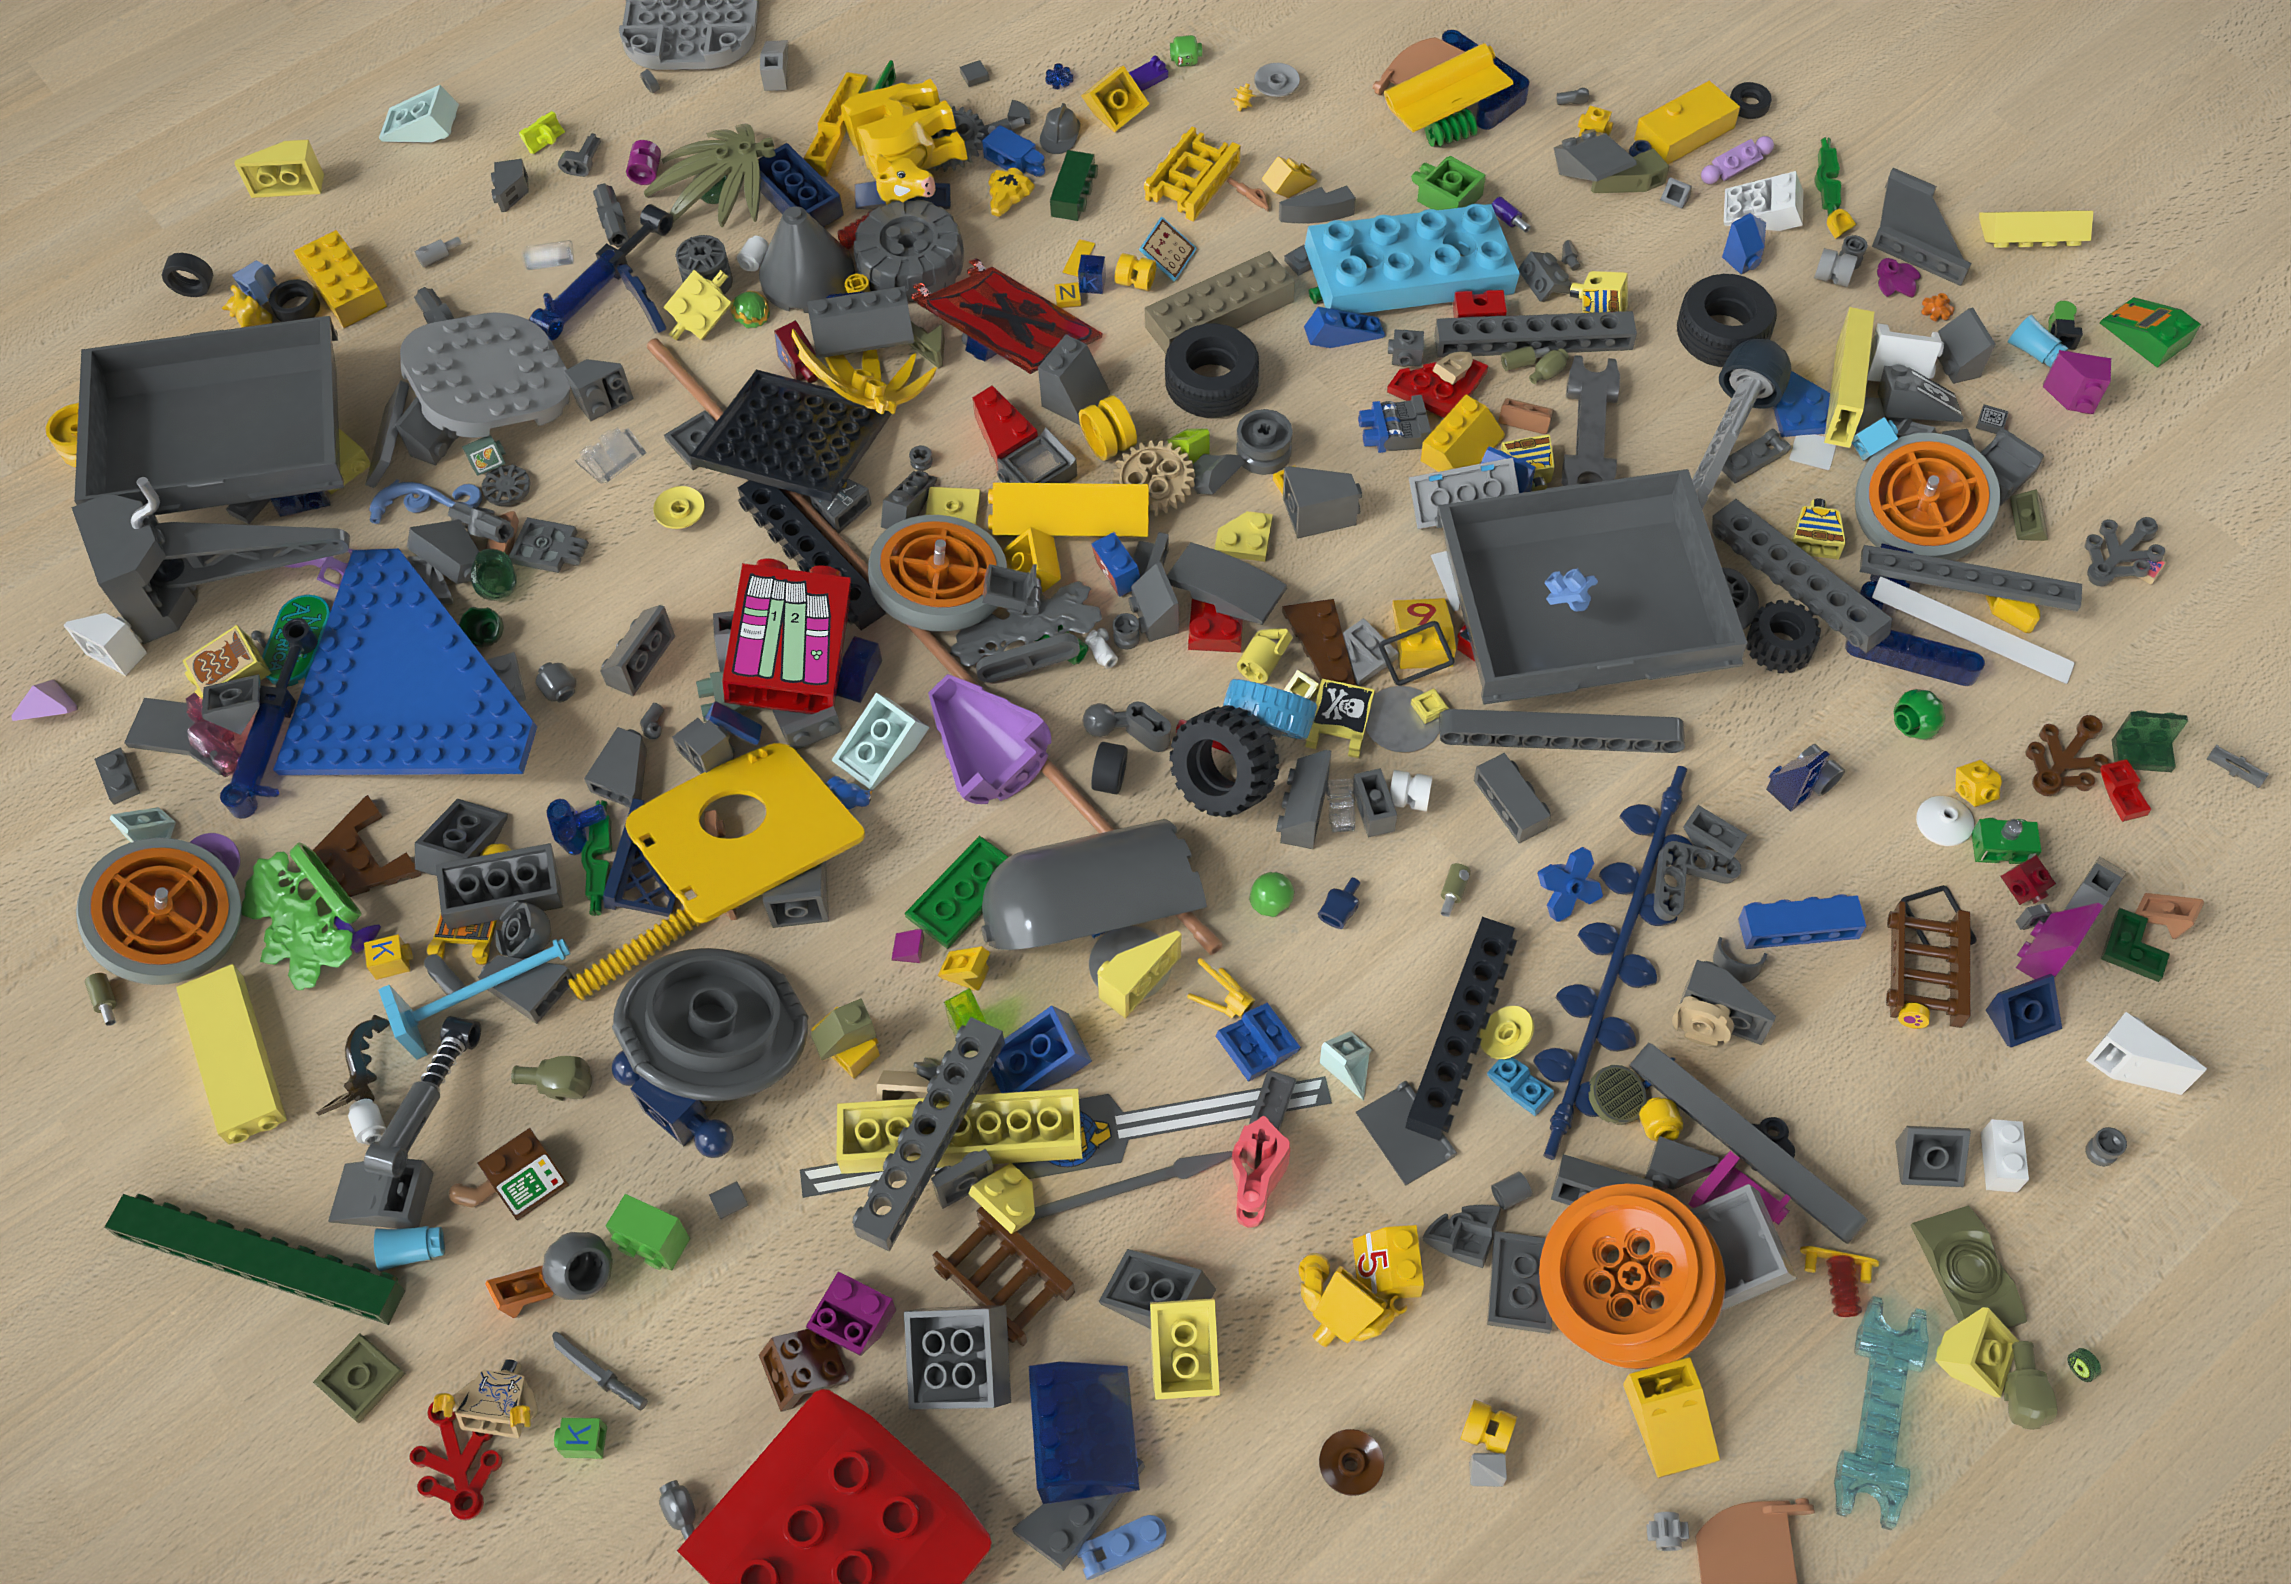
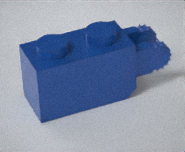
M1001 125L982 140L983 155L988 161L1006 171L1009 168H1016L1023 174L1028 172L1036 177L1044 175V155L1036 150V144L1030 140L1019 136Z

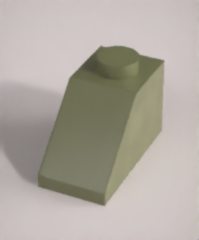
M862 998L834 1009L811 1032V1037L821 1060H825L877 1037Z

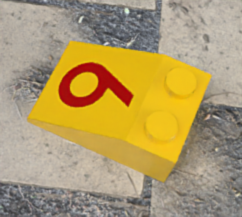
M1445 598L1392 601L1396 635L1428 622L1437 621L1455 658L1454 629ZM1434 626L1396 641L1400 669L1432 668L1449 661Z

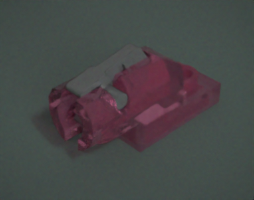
M194 692L186 698L188 707L186 712L191 720L195 722L187 730L190 746L192 747L190 755L216 774L228 777L244 761L242 759L243 756L232 744L235 740L234 733L203 719L201 715L203 700Z

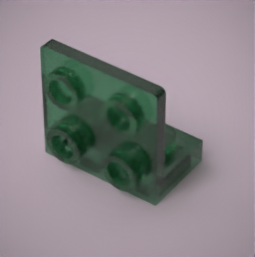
M2143 710L2130 712L2111 740L2114 762L2127 759L2134 770L2172 773L2176 767L2172 743L2187 724L2188 716L2175 713H2149Z

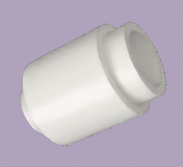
M753 236L747 240L737 255V261L742 269L746 271L758 270L769 247L768 242L764 238Z
M361 1099L354 1102L349 1108L348 1118L357 1142L366 1145L379 1142L386 1127L378 1105L374 1104L370 1099Z

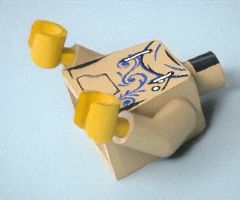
M507 1359L503 1362L499 1372L483 1370L475 1380L469 1382L457 1393L452 1395L448 1393L435 1395L432 1412L444 1411V1416L449 1418L452 1416V1412L455 1411L462 1430L520 1439L523 1423L525 1427L531 1426V1420L538 1413V1406L534 1391L528 1387L525 1377L519 1375L522 1368L521 1364L515 1360Z

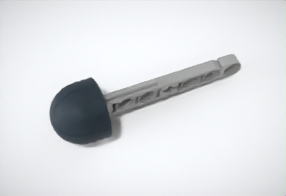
M1750 339L1739 344L1731 352L1719 374V384L1732 400L1692 479L1702 509L1751 409H1765L1776 406L1788 386L1791 376V362L1786 351L1774 341Z

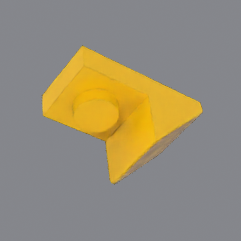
M983 946L949 951L937 976L978 991L989 971L986 961L991 952Z

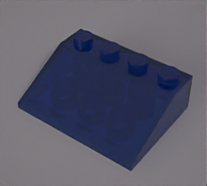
M1062 1361L1029 1366L1036 1485L1042 1503L1049 1504L1139 1491L1140 1483L1128 1366Z

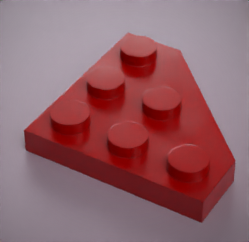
M1473 359L1465 376L1453 385L1441 379L1433 371L1437 362L1424 364L1423 368L1410 370V368L1399 369L1389 383L1387 393L1405 401H1410L1412 396L1422 395L1425 409L1445 418L1465 395L1471 397L1487 374L1488 365Z

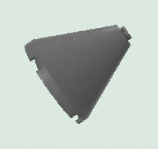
M790 207L784 211L760 265L759 280L764 295L775 306L789 312L790 308L803 309L804 313H809L807 301L847 295L845 281L849 276L855 274V267L849 251L807 211L801 207Z

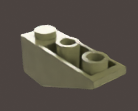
M1653 148L1633 157L1637 165L1600 181H1593L1591 191L1593 193L1647 192L1666 183L1670 166Z

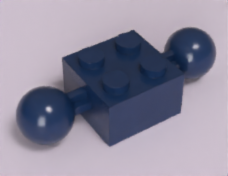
M623 1050L615 1056L612 1062L614 1078L622 1085L632 1086L630 1090L642 1111L683 1147L694 1137L697 1150L705 1157L719 1158L729 1152L734 1140L732 1129L721 1120H709L705 1113L707 1107L701 1100L674 1095L651 1084L639 1074L634 1073Z

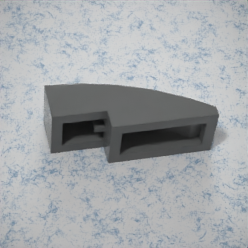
M1347 185L1327 193L1322 187L1279 202V220L1284 223L1310 224L1354 215L1356 197Z

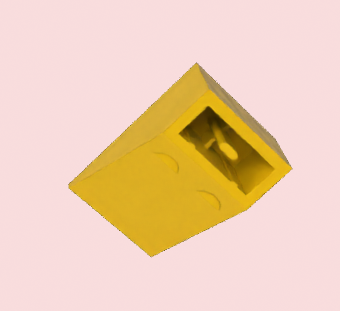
M1690 1357L1628 1375L1623 1386L1658 1478L1720 1461L1703 1389Z

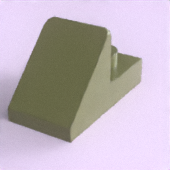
M911 321L915 343L909 345L940 369L943 366L945 344L943 325L941 324L930 333H927L924 328L918 327Z

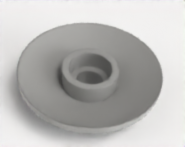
M1270 63L1258 69L1254 77V83L1256 88L1263 94L1272 97H1282L1293 93L1298 88L1300 77L1298 72L1290 65Z

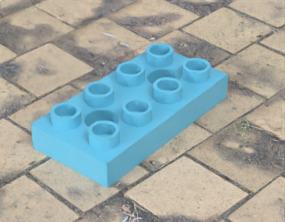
M1471 204L1467 207L1445 210L1427 209L1420 213L1395 216L1379 215L1375 218L1353 221L1334 220L1327 224L1310 225L1307 229L1305 250L1326 308L1360 314L1454 302L1455 292L1472 291V294H1483L1488 290H1504V295H1511L1515 292L1520 275L1492 204Z

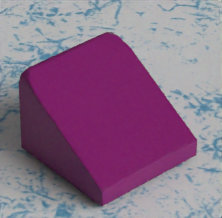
M915 929L896 933L891 960L920 963L924 944L923 930Z

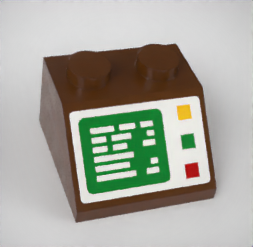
M528 1128L477 1163L517 1221L569 1186L531 1128Z

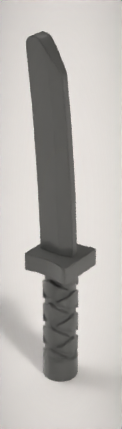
M558 1332L552 1334L555 1348L582 1371L596 1380L601 1389L606 1392L612 1390L611 1392L619 1395L620 1398L625 1399L626 1402L640 1411L646 1407L648 1400L637 1392L632 1391L631 1388L625 1386L621 1381H618V1377L612 1371L602 1369Z

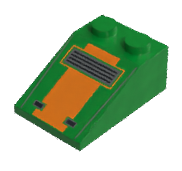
M2135 297L2100 321L2103 327L2157 368L2190 345L2201 326L2198 321L2182 309Z

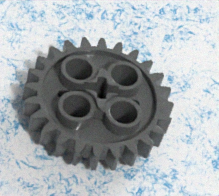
M953 106L952 111L956 128L952 130L942 129L931 136L932 139L950 136L957 131L965 143L968 160L949 159L938 166H934L935 171H938L940 167L943 168L944 172L947 171L948 167H952L953 171H955L958 164L961 167H965V161L972 163L971 157H979L978 150H984L982 140L987 135L985 126L977 113L973 115L971 109L965 112L964 107H961L959 111H956L955 106Z

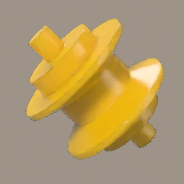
M1248 83L1245 84V87L1234 88L1238 94L1237 97L1231 98V100L1235 101L1234 104L1238 106V111H1241L1242 108L1247 109L1248 106H1253L1249 101L1251 97H1256V95L1252 94L1253 90L1249 89L1250 84Z

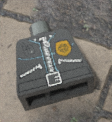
M847 479L832 502L811 497L812 506L838 534L872 505L869 489L850 479Z

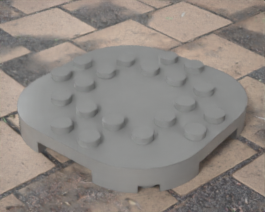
M626 0L623 25H619V33L624 51L636 64L656 70L713 69L729 65L742 58L754 43L759 0Z
M494 312L434 322L412 331L401 345V373L403 379H408L422 405V414L438 429L443 431L446 427L451 431H456V436L470 438L490 436L491 428L529 420H535L538 426L544 425L563 414V408L566 404H569L570 384L565 370H567L566 366L546 333L538 325L523 317Z

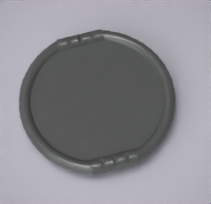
M697 948L663 956L639 970L627 982L617 999L612 1030L634 1073L639 1074L651 1084L674 1095L689 1099L726 1101L761 1092L780 1081L791 1071L806 1045L809 1016L786 976L757 958L736 951Z

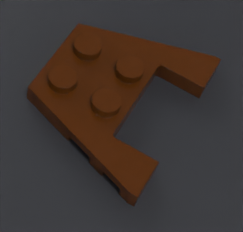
M368 795L312 850L349 897L369 892L370 888L382 884L387 886L396 884L397 880L409 876L411 879L421 876L420 871L415 870V864L407 852L383 867H379L358 835L359 831L383 818Z

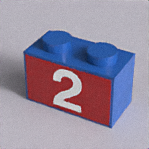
M1115 532L1091 543L1096 563L1118 596L1121 597L1131 592V586L1140 579L1138 566Z

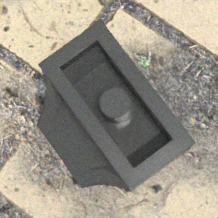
M1203 454L1193 464L1195 472L1194 489L1197 494L1213 495L1245 463L1241 455L1226 454L1217 456Z

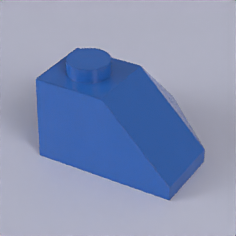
M1749 213L1731 224L1722 258L1741 275L1749 270L1756 269L1762 261L1761 257L1765 248L1766 222Z

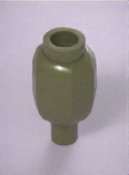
M1562 348L1549 351L1538 361L1535 372L1529 376V380L1536 384L1541 379L1549 380L1558 375L1566 367L1569 360L1568 353Z

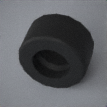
M1101 742L1099 744L1092 771L1091 788L1093 790L1116 795L1120 792L1127 764L1128 749L1126 746L1108 742Z

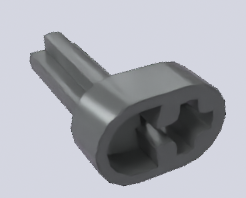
M591 133L584 142L580 152L564 151L558 160L559 168L569 175L587 176L593 166L592 158L601 143V139L597 138L596 134Z

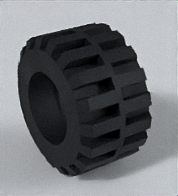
M1777 600L1776 604L1772 601L1766 603L1765 607H1760L1758 612L1755 613L1748 631L1746 647L1747 650L1751 651L1749 655L1752 659H1757L1759 666L1765 665L1767 666L1766 670L1771 672L1775 669L1778 673H1784L1785 670L1792 673L1795 672L1796 668L1799 670L1804 668L1805 664L1811 660L1819 642L1821 628L1818 627V618H1813L1814 613L1811 610L1806 611L1804 605H1795V601L1789 600L1788 603H1784L1783 600ZM1773 633L1786 634L1793 640L1788 641L1780 639Z

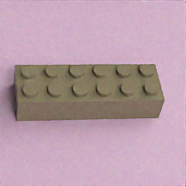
M1268 251L1145 307V328L1166 354L1171 342L1191 327L1217 323L1236 329L1294 302L1295 281L1273 254Z

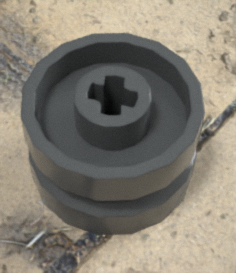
M1260 409L1246 414L1239 421L1236 453L1241 455L1245 462L1242 465L1243 468L1251 473L1268 475L1283 470L1289 463L1292 453L1293 431L1291 423L1286 416L1274 410Z

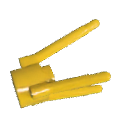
M1199 958L1197 960L1198 963L1230 992L1224 1001L1228 1006H1222L1191 993L1187 997L1197 1003L1225 1013L1231 1019L1235 1015L1242 1018L1244 1013L1252 1008L1255 999L1223 968H1219L1218 973L1202 958Z

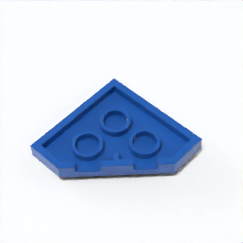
M1791 371L1788 386L1780 402L1773 407L1780 436L1792 437L1825 434L1830 393Z

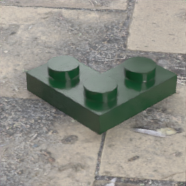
M2119 907L2115 912L2101 960L2159 982L2163 978L2170 953L2142 943L2141 940L2148 918Z

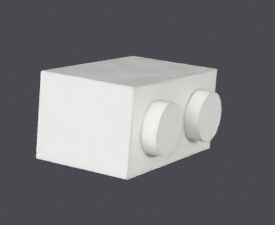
M1991 1119L1981 1132L1986 1190L2018 1192L2029 1180L2023 1122Z

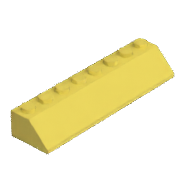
M1078 1088L976 1095L936 1168L948 1165L952 1167L961 1162L967 1154L973 1151L980 1152L984 1149L987 1150L991 1157L992 1164L1083 1159ZM925 1098L837 1104L836 1161L841 1174L884 1171L883 1164L890 1153L894 1154L899 1145L898 1138L904 1127H909L913 1120L912 1114L915 1106L919 1101L923 1102ZM947 1101L939 1102L936 1108H946L950 1103ZM927 1127L921 1133L929 1135L935 1131V1128ZM912 1153L906 1160L915 1161L919 1159L921 1154Z

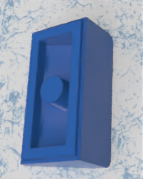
M713 702L705 717L707 721L711 720L715 725H721L726 731L751 744L758 745L762 731L760 724L719 702Z

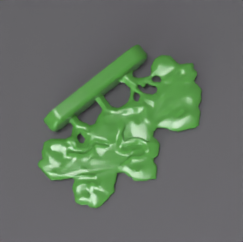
M298 842L290 850V856L300 868V872L288 871L289 859L284 851L276 852L269 859L259 858L257 860V863L253 866L254 874L246 881L245 898L242 901L241 914L251 919L271 917L272 925L265 930L264 942L266 947L262 950L260 962L276 965L284 958H290L288 976L296 990H304V988H312L316 985L322 965L338 968L352 955L350 949L352 933L349 930H337L334 928V917L337 916L342 921L352 924L362 913L315 852L303 843ZM282 870L286 872L283 876L278 875ZM306 877L317 890L309 900H303L298 895L299 882ZM289 878L288 880L291 881L294 879V882L289 886H279L280 880ZM295 886V891L291 894L290 888ZM320 896L332 910L331 913L322 917L318 915L316 900ZM328 924V930L322 933L323 927Z

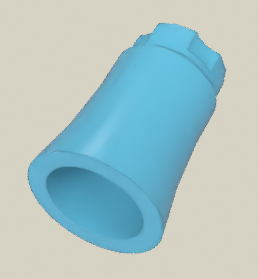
M2032 314L2018 326L2007 342L2033 356L2042 364L2045 363L2050 368L2059 350H2068Z
M442 1227L377 1228L374 1233V1254L379 1272L401 1265L431 1260L445 1253Z

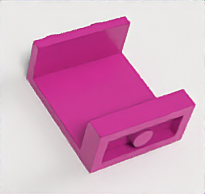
M1729 1151L1693 1194L1688 1203L1692 1208H1696L1750 1184L1760 1192L1772 1222L1779 1225L1790 1211L1786 1208V1205L1791 1197L1786 1194L1781 1201H1778L1735 1167L1740 1158Z

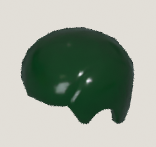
M471 607L462 615L459 622V627L473 645L479 647H488L497 643L504 629L502 617L488 607Z

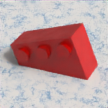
M993 385L972 397L976 421L984 440L987 442L989 452L994 459L998 471L997 459H1003L1037 438L1038 431Z

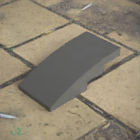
M1190 542L1167 574L1171 586L1190 591L1192 599L1214 604L1218 613L1261 625L1264 624L1287 590L1286 584L1240 559Z

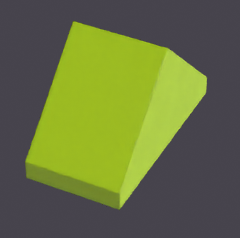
M1185 429L1167 439L1168 444L1170 442L1173 444L1174 450L1181 447L1182 454L1187 453L1189 460H1192L1193 464L1203 454L1210 455V433L1208 429Z

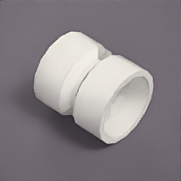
M1394 770L1390 788V795L1394 806L1403 808L1406 804H1409L1411 809L1427 811L1432 776L1416 774L1415 777H1411L1409 772Z

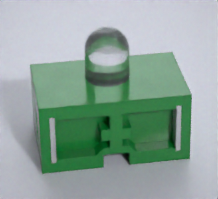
M1979 819L1971 834L1975 862L1999 863L2000 861H2008L2009 864H2020L2035 855L2039 856L2042 852L2037 822H2030L2024 819Z

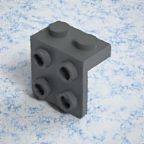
M833 706L815 714L773 709V714L787 744L795 750L842 732L838 715Z

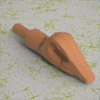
M1231 177L1227 179L1229 184L1237 188L1236 191L1247 197L1260 208H1264L1266 211L1269 210L1266 196L1262 189H1251L1243 182L1238 183Z

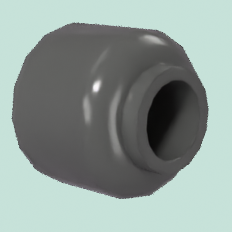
M548 662L539 668V674L536 677L535 683L549 701L561 703L573 696L576 679L563 663L552 664Z

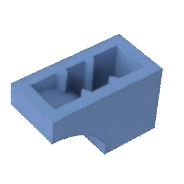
M257 260L232 274L242 292L247 296H251L259 305L269 301L267 298L269 292L277 286L273 279L275 273L268 264L264 265Z

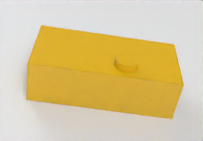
M1709 80L1639 118L1634 140L1649 142L1651 148H1654L1663 160L1670 164L1734 129L1740 106Z

